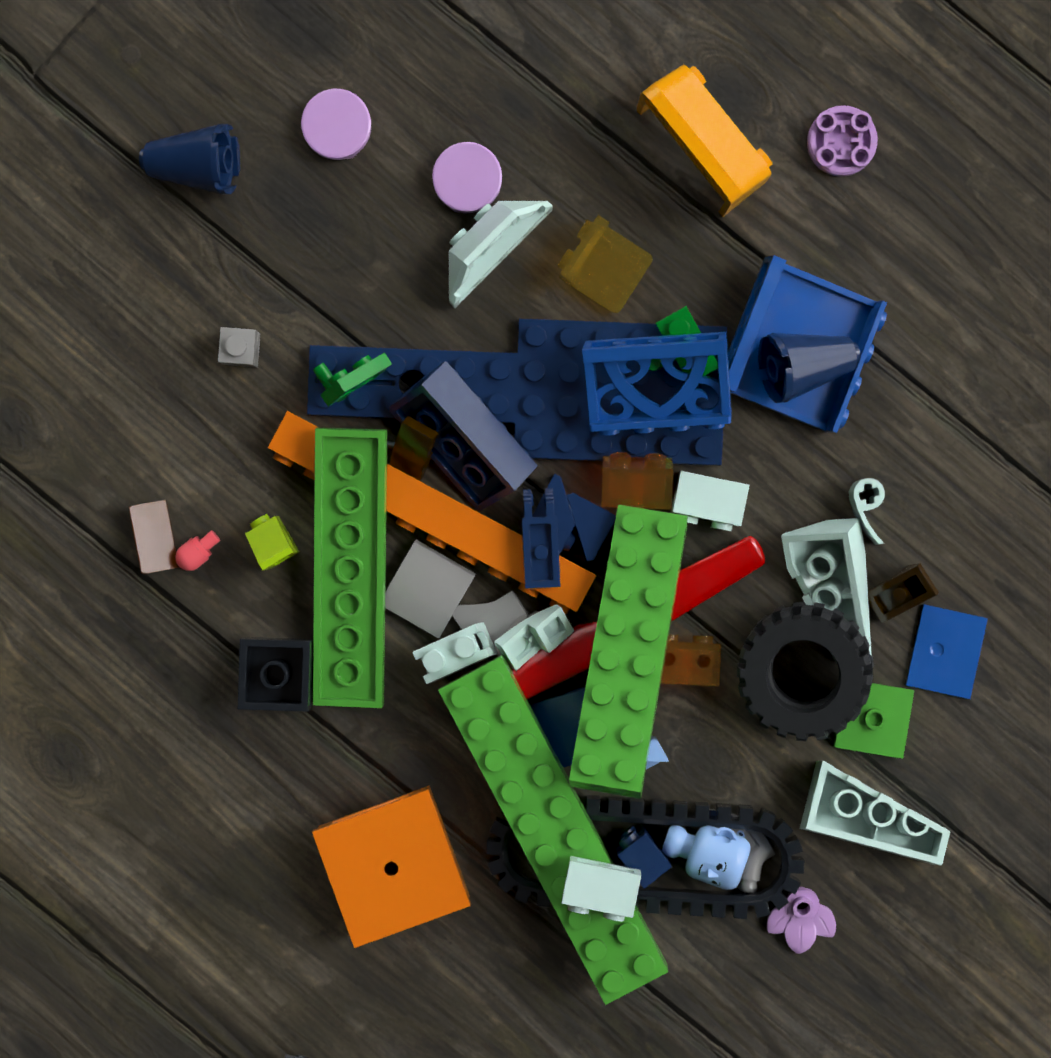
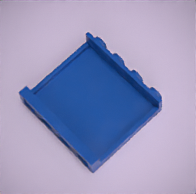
M775 255L765 257L728 351L730 393L822 431L837 433L839 428L844 427L848 419L849 409L846 408L851 396H855L860 388L862 378L859 375L863 364H867L872 357L874 351L872 341L875 333L882 329L886 321L887 313L884 310L887 302L874 301L785 264L787 260ZM771 333L848 336L859 346L861 357L854 371L788 402L775 403L767 394L762 382L763 380H768L766 368L759 369L758 348L761 338Z

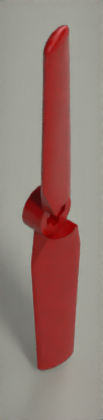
M748 536L680 570L671 622L765 564V555L759 542L754 537ZM597 622L576 625L573 627L574 632L550 653L540 649L517 671L510 667L526 699L589 668Z

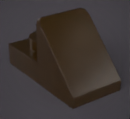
M921 563L904 567L895 576L869 589L868 602L881 623H884L936 596L939 592Z

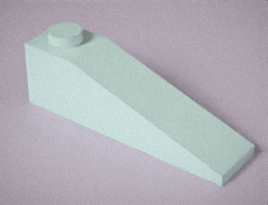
M860 518L825 520L782 534L781 538L787 570L792 579L796 578L804 594L802 598L805 604L814 605L815 602L825 604L824 608L833 611L836 608L843 612V617L849 622L853 620L859 626L860 634L866 636L870 645V655H872L866 553Z

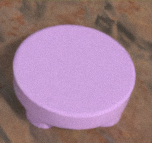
M328 89L318 93L307 103L301 119L302 133L307 144L318 155L332 160L350 159L356 156L366 145L371 133V117L365 103L354 93L344 89Z
M835 106L820 113L812 123L807 136L808 152L814 164L823 172L833 176H850L861 171L872 160L877 149V132L870 115L865 111L851 106Z
M461 142L448 147L440 154L433 168L432 179L437 196L447 207L454 212L473 213L480 211L486 204H491L496 199L502 184V171L497 158L489 149L477 143Z

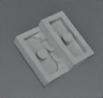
M415 540L385 592V608L433 636L440 638L476 574L422 542Z

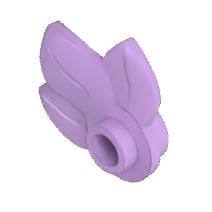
M799 887L796 894L789 892L786 897L789 903L780 910L777 907L773 908L767 919L768 933H784L788 946L797 954L810 949L816 940V935L833 937L836 932V922L832 911L820 904L818 896L814 891L805 887ZM802 902L808 903L806 908L797 909L798 904Z

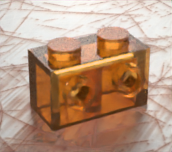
M623 452L603 456L601 507L618 508V505L636 508L671 509L673 485L672 458H666L665 455L658 453L647 454L645 457H631L630 454Z
M669 634L661 683L719 686L721 644L713 642V636L693 635L692 641H678L679 634Z

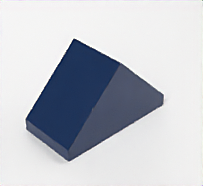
M575 493L568 494V502L587 562L594 560L616 519V515Z

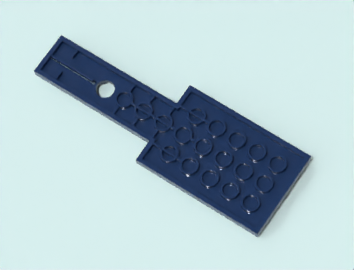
M519 319L518 353L310 345L307 415L395 418L387 408L403 395L399 388L401 376L411 370L418 371L425 376L441 363L447 361L459 373L469 388L482 399L484 405L501 423H515V440L528 452L531 458L722 465L723 428L705 429L704 425L690 426L685 431H670L668 427L655 428L650 433H635L633 429L620 430L615 435H600L599 431H590L585 367L582 354L585 341L662 336L656 324ZM697 325L701 333L727 332V327ZM385 352L392 365L374 379L383 381H370L352 392L343 401L327 406L320 396L326 389L312 371L314 368L325 363L333 376L343 369L350 373L354 371L352 366L365 356L369 355L371 359H374ZM714 355L718 362V355ZM635 360L628 361L626 366L632 372L625 373L624 375L628 377L640 370L639 363ZM673 361V366L677 370L682 371L677 361ZM596 363L597 386L599 388L612 380L606 371L604 363ZM663 367L657 371L649 369L642 379L632 385L645 397L661 405L673 396L685 381L674 378ZM716 369L715 371L709 373L706 376L712 377L717 380L719 377V369ZM387 381H395V386H392L393 382ZM699 383L696 388L704 390L709 399L698 398L696 400L697 406L702 409L714 407L719 400L717 392L711 386ZM617 388L606 392L601 398V407L609 414H619L624 410L621 403L616 402L611 405L612 398L620 393ZM685 403L677 410H687ZM634 406L633 413L642 412Z

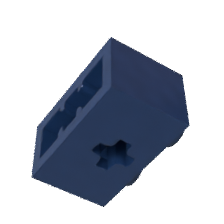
M632 825L617 837L619 840L615 845L617 855L626 867L641 870L640 884L644 889L672 867L668 857L662 852V849L643 825H640L638 828Z

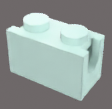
M679 471L670 512L688 516V523L698 524V519L701 518L711 520V528L732 531L733 525H742L750 485Z
M484 622L471 625L412 652L415 659H421L426 668L427 675L423 676L426 684L440 680L498 654ZM474 634H477L483 646L482 650H480Z
M570 856L562 904L568 905L569 911L580 914H589V910L604 912V918L614 921H624L625 917L633 918L641 880V870Z

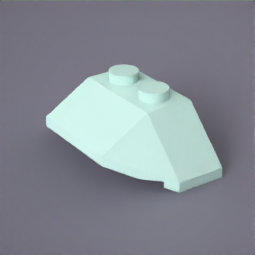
M498 201L493 207L490 204H486L474 217L477 223L468 232L464 228L461 229L449 242L453 246L449 250L450 304L456 308L552 212L553 206L548 201Z

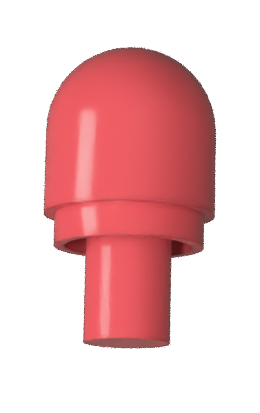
M212 530L201 539L198 536L190 538L176 552L175 560L177 565L185 571L196 570L209 560V556L212 555L210 549L221 540Z

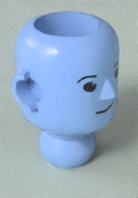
M672 825L668 830L662 852L667 857L687 859L685 869L690 877L725 890H731L738 886L751 850L748 840L735 834L733 830L710 825L700 827L696 836L687 833L682 826Z

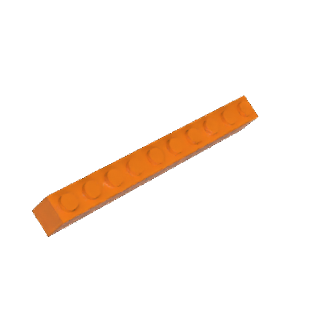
M287 411L268 446L269 449L275 451L273 459L288 467H292L295 462L306 468L303 473L305 476L315 480V429L317 426ZM387 464L386 511L398 517L397 525L413 533L416 527L429 533L426 540L445 549L448 543L459 549L457 554L459 558L473 565H476L478 560L489 565L488 573L505 582L510 576L521 582L518 589L537 598L539 592L551 598L550 606L556 604L561 606L565 614H568L570 609L575 612L578 611L596 574L559 555L561 587L525 589L522 535Z

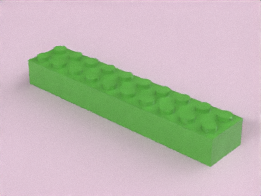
M503 654L440 687L438 691L605 1005L668 973L667 962L636 905L633 918L625 917L624 921H614L604 918V912L589 910V914H580L569 911L568 905L562 904L570 856L609 864L614 863L574 787L570 786L566 772Z

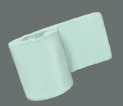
M865 478L855 481L851 485L849 500L856 518H860L861 528L867 537L875 545L884 544L869 525L863 511L878 507L884 500L885 490L878 480ZM865 484H867V489H873L874 496L869 497L868 504H866V499L860 500L859 492L864 491Z

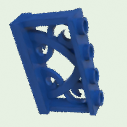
M727 332L585 341L582 354L591 432L599 431L600 435H615L620 430L633 429L635 433H650L655 428L668 427L670 431H685L690 426L704 425L705 429H720L725 424L731 423L732 408ZM710 355H718L719 381L712 377L703 376L707 359ZM678 357L685 358L687 363L685 366H682V369H691L690 373L677 370L673 366L674 359ZM651 359H660L664 369L671 376L685 381L680 389L661 405L645 397L632 385L646 375ZM630 360L637 361L640 365V370L626 377L625 373L632 372L631 369L627 368L626 363ZM603 362L612 381L598 388L596 363ZM699 383L711 386L717 392L719 400L714 407L702 409L697 406L696 400L698 398L709 399L704 390L696 388ZM617 388L620 393L612 398L611 405L616 402L621 403L624 410L619 414H609L601 407V398L606 392ZM685 403L687 410H677ZM634 406L642 412L633 413Z

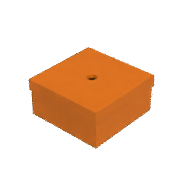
M430 785L319 825L317 829L312 831L354 948L471 906L469 892Z

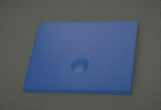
M923 604L905 685L970 699L988 618Z

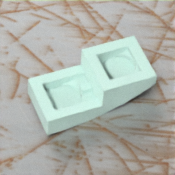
M556 604L523 620L504 633L494 643L501 655L503 654L509 667L517 671L540 649L550 653L570 636L574 629L561 606Z

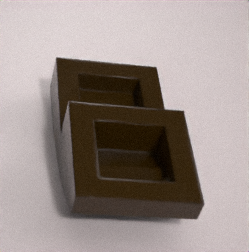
M408 416L402 422L397 435L390 465L421 481L433 455L431 450L438 432Z

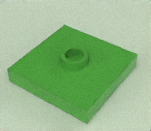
M872 683L868 700L863 705L860 715L855 721L847 723L846 729L838 734L835 732L833 747L903 759L915 690Z

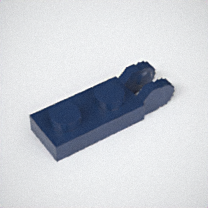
M553 488L545 489L544 493L546 517H532L533 494L531 489L523 490L525 518H522L525 589L561 587L557 516H554Z

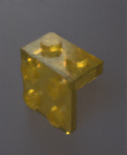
M597 215L594 222L587 219L576 237L581 242L576 250L573 252L568 249L559 262L558 267L562 269L559 279L610 312L619 313L652 263V256L609 228L610 222Z

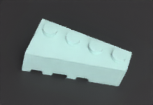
M823 760L816 761L800 829L932 865L943 864L950 835L949 830L897 803L883 793L870 788L856 778L834 768L829 763Z

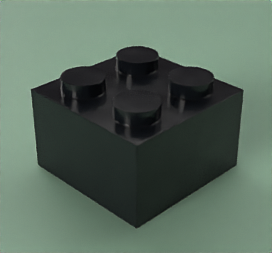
M241 638L239 649L238 709L305 712L311 710L314 639Z

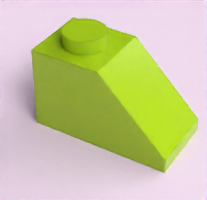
M265 514L250 523L252 530L245 533L262 571L272 569L300 552L279 516L270 518L268 514Z

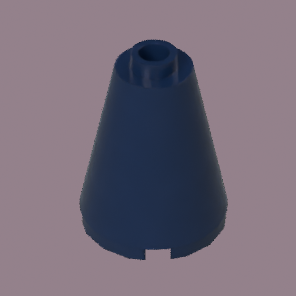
M218 124L146 143L144 149L140 150L139 164L141 169L145 170L148 177L217 194H232L237 186L231 185L232 177L239 176L240 172L237 136H230L229 130L233 129L231 125Z
M771 333L761 338L758 348L759 369L766 368L768 380H763L762 382L767 394L775 403L788 402L854 371L861 357L859 346L848 336Z

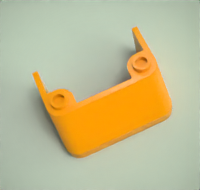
M683 64L645 89L640 94L636 110L640 115L648 109L652 111L723 199L724 204L719 213L724 217L767 182L772 174L769 167L773 164L761 148L755 150L704 87L703 84L706 83V80L695 66L688 68Z

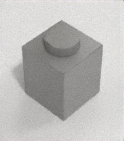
M221 327L218 362L222 365L258 368L260 333L253 329Z

